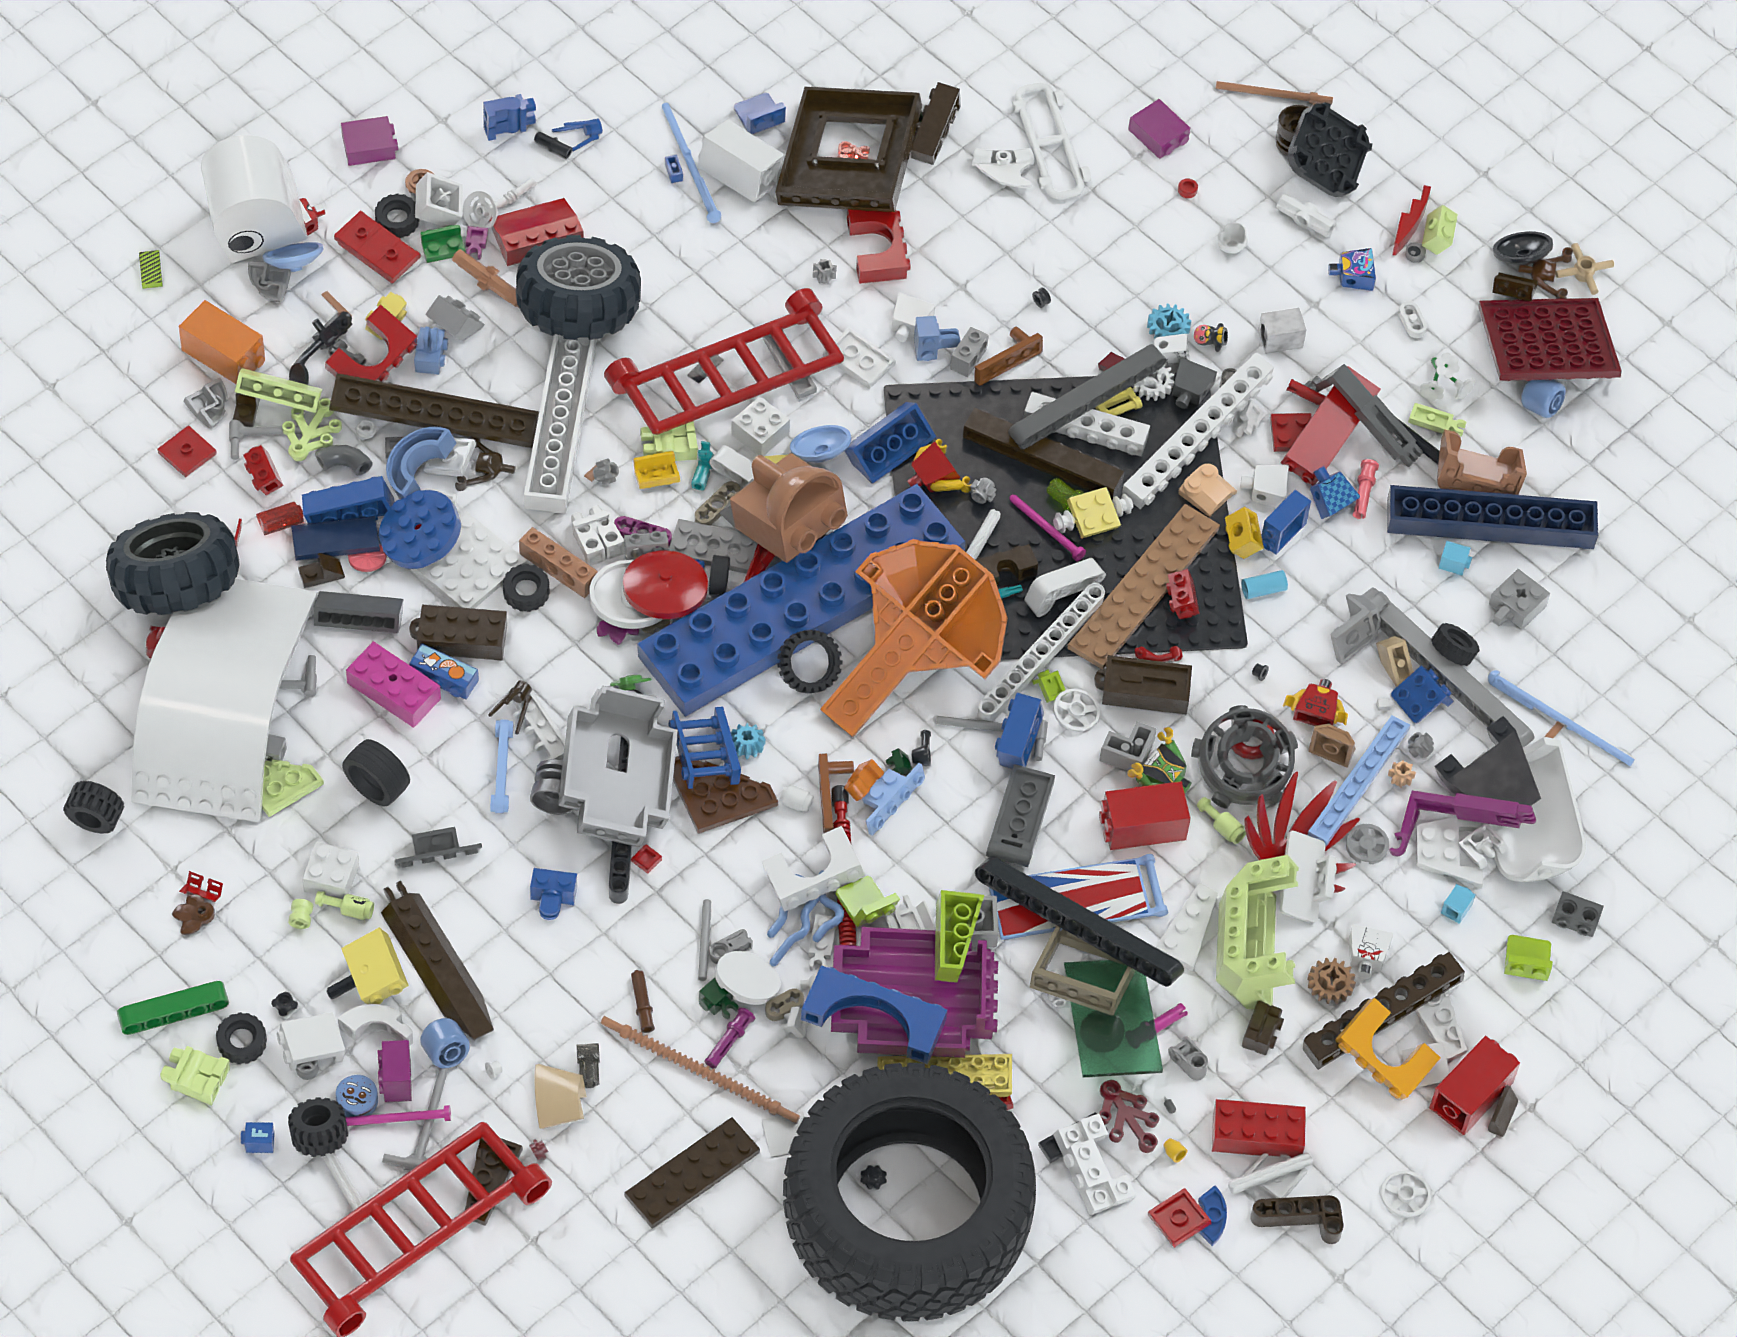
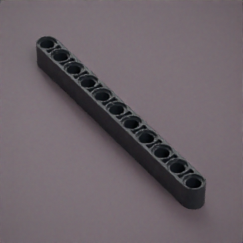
M636 689L628 690L635 691L638 694H642L639 690ZM621 736L618 771L626 773L628 742ZM612 841L609 899L613 903L622 904L628 899L632 845Z
M989 857L975 869V876L982 884L1162 986L1169 987L1184 973L1182 963L1176 958L996 857Z

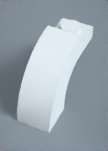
M380 1004L361 1005L348 1010L338 1018L339 1029L354 1041H357L366 1033L379 1031L389 1034L395 1040H409V1046L414 1043L413 1031L407 1024L402 1022V1013L389 1006Z

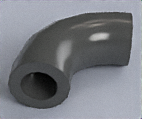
M331 445L315 452L316 459L324 470H328L336 465H344L352 469L356 475H362L369 471L373 465V462L360 449L349 445Z

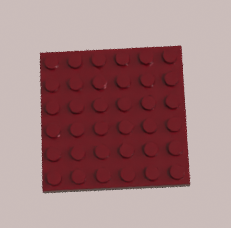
M1599 298L1479 301L1478 307L1499 381L1621 378L1622 370Z

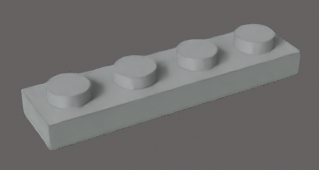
M772 336L763 337L782 373L793 369ZM810 376L789 383L798 399L817 392V387Z

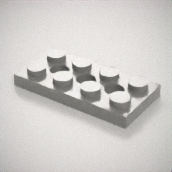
M678 519L669 551L686 554L695 560L704 561L705 565L708 566L712 564L713 555L730 557L729 570L747 574L758 543L739 531ZM691 539H696L699 541V543L696 545H691L688 543V541ZM714 543L719 545V548L710 549L708 546ZM731 548H737L739 549V552L733 554L730 553L728 550Z

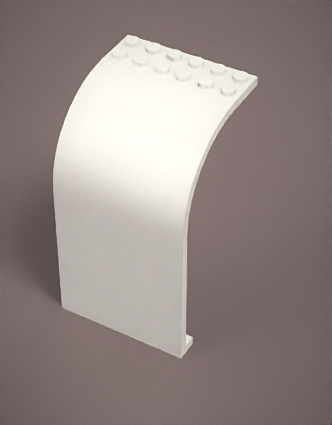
M235 579L232 587L228 591L221 592V597L210 603L205 602L198 605V608L185 612L184 610L173 612L152 655L141 693L132 756V803L260 823L262 818L264 765L272 714L285 671L310 614H314L317 591Z

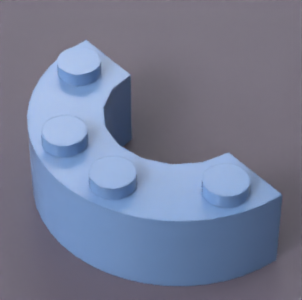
M441 427L422 428L406 435L392 449L387 460L386 474L390 485L399 499L406 498V496L415 491L421 490L414 479V475L422 463L434 458L446 459L457 444L450 430Z

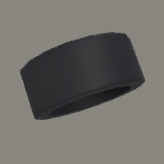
M713 555L708 594L721 596L726 593L730 557Z

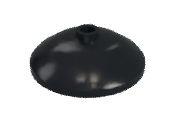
M1536 231L1513 233L1499 239L1494 244L1493 254L1504 263L1517 266L1529 265L1543 259L1553 249V239L1545 233Z

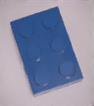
M1016 693L1015 699H1011L1008 706V711H1010L1008 719L1004 718L1002 723L1001 738L998 737L995 743L996 757L999 760L1000 766L1010 769L1013 768L1014 764L1023 767L1027 766L1044 717L1041 699Z

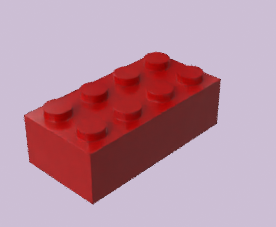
M1216 1099L1213 1110L1212 1152L1257 1156L1267 1153L1268 1156L1281 1157V1155H1287L1291 1158L1301 1155L1305 1148L1306 1107Z

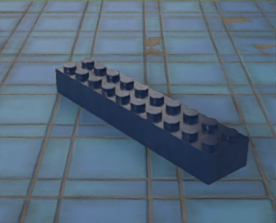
M1390 485L1387 497V533L1594 549L1598 538V501Z

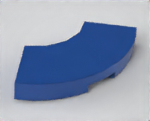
M1216 1185L1198 1198V1203L1211 1219V1224L1198 1233L1211 1246L1215 1245L1222 1236L1227 1221L1226 1202Z

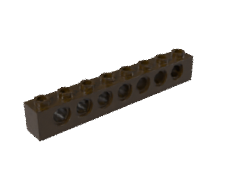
M1450 952L1444 955H1437L1428 965L1419 966L1410 976H1403L1392 987H1385L1378 992L1374 998L1391 1013L1375 1031L1374 1035L1464 981L1465 971ZM1438 973L1442 975V977L1436 978L1432 974ZM1420 984L1424 988L1417 989L1414 987V985ZM1401 995L1404 996L1406 999L1399 1000L1396 998V996ZM1370 998L1362 1001L1359 1007L1353 1011L1350 1009L1344 1012L1341 1018L1335 1022L1329 1021L1317 1033L1312 1032L1304 1038L1303 1051L1317 1070L1345 1054L1339 1048V1043L1335 1039ZM1330 1040L1333 1043L1331 1045H1326L1323 1043V1041Z

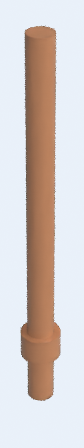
M1221 81L1216 83V89L1309 101V104L1326 102L1332 105L1333 97L1318 95L1316 92H1310L1309 94Z

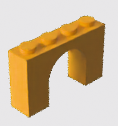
M1372 998L1367 1001L1335 1040L1339 1043L1338 1046L1343 1052L1350 1053L1356 1058L1355 1062L1361 1068H1367L1373 1073L1371 1076L1375 1081L1380 1084L1384 1083L1389 1088L1388 1092L1393 1097L1402 1100L1409 1097L1441 1057L1428 1045L1422 1043L1415 1048L1400 1066L1392 1067L1379 1061L1373 1052L1372 1039L1375 1031L1391 1012L1377 999Z

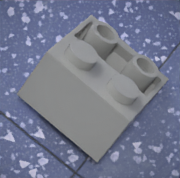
M438 295L425 314L454 338L462 341L482 329L485 325L479 320L481 317L472 310L469 311L465 308L466 305L458 299H453L449 295L446 298Z

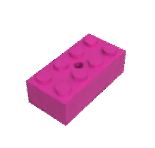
M374 641L346 669L347 684L413 728L441 700L440 685Z

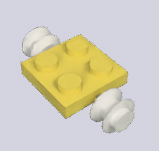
M1107 487L1073 496L1067 500L1071 513L1068 510L1064 511L1063 516L1060 513H1056L1053 524L1056 530L1064 533L1065 528L1072 531L1076 523L1081 538L1113 530L1121 526L1118 516H1122L1123 511L1127 514L1131 513L1133 501L1126 494H1122L1121 499L1115 496L1112 501Z

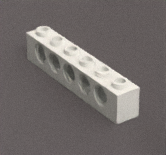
M1031 392L1024 412V418L1056 399ZM1092 409L1055 432L1068 435L1071 438L1086 440L1092 444L1096 443L1107 446L1110 449L1121 450L1131 455L1142 456L1149 436L1150 425Z

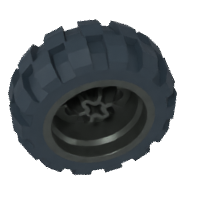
M185 512L184 514L176 515L171 513L135 524L134 528L125 530L117 536L116 542L111 543L106 557V571L111 590L116 599L128 610L133 609L135 613L145 615L150 613L167 615L182 610L185 612L198 608V605L205 602L210 603L221 597V592L228 591L235 583L240 566L239 555L231 530L218 517L210 514L201 515L199 512Z

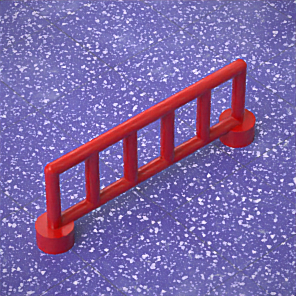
M803 288L794 292L786 300L785 308L789 313L786 316L643 371L638 370L631 358H620L606 368L604 378L615 394L627 393L650 431L654 435H659L838 365L844 361V355L818 317L823 308L821 302L812 289ZM808 323L829 355L804 364L782 330L796 324L803 325ZM768 335L772 336L793 368L771 378L767 377L746 345ZM732 349L736 350L757 382L735 392L730 390L710 359ZM695 363H699L720 395L719 398L699 406L694 405L674 374L675 371ZM662 377L684 412L659 421L637 386Z
M479 1122L292 1253L290 1262L328 1307L323 1315V1321L337 1337H346L357 1330L366 1318V1312L358 1304L360 1301L511 1194L515 1193L525 1205L537 1202L551 1188L552 1179L537 1163L525 1167L488 1123ZM480 1138L488 1144L514 1174L512 1178L490 1193L487 1192L456 1156ZM443 1164L448 1166L478 1201L454 1219L449 1217L420 1183L423 1178ZM406 1190L411 1192L440 1226L437 1231L415 1246L382 1208ZM369 1216H372L403 1253V1255L379 1272H376L345 1235L346 1232ZM332 1242L335 1243L366 1280L340 1299L307 1261Z

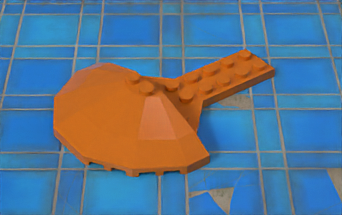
M912 539L901 545H894L889 547V549L871 553L855 572L872 588L875 645L820 710L849 735L854 737L909 672L969 667L986 680L1001 662L1008 619L993 574L958 545L953 544L947 545Z

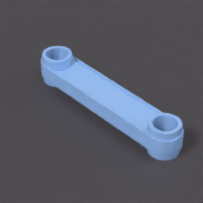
M504 719L496 720L495 737H499L495 795H491L490 812L495 813L508 812L509 795H505L508 741L509 738H513L514 723Z

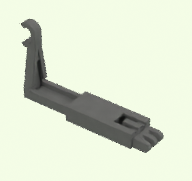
M1345 364L1335 369L1323 379L1316 376L1312 382L1308 381L1305 386L1317 392L1334 385L1356 410L1354 414L1394 460L1400 458L1407 467H1410L1423 454V451L1415 443L1414 437L1377 395H1371ZM1393 433L1397 436L1396 439L1392 436Z

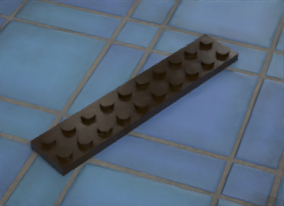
M338 373L336 374L329 406L330 411L421 428L441 427L450 430L453 434L532 449L540 412Z

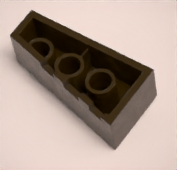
M937 82L936 87L931 89L929 95L931 100L929 105L924 106L922 112L924 117L922 122H918L915 132L917 134L911 148L912 159L934 165L942 148L943 141L941 139H945L949 133V123L953 124L956 118V111H959L961 108L960 88Z

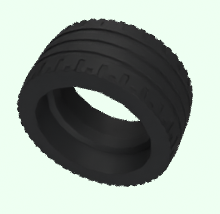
M366 739L358 744L342 763L344 774L361 795L379 806H389L410 784V775L401 760L383 744L371 739Z

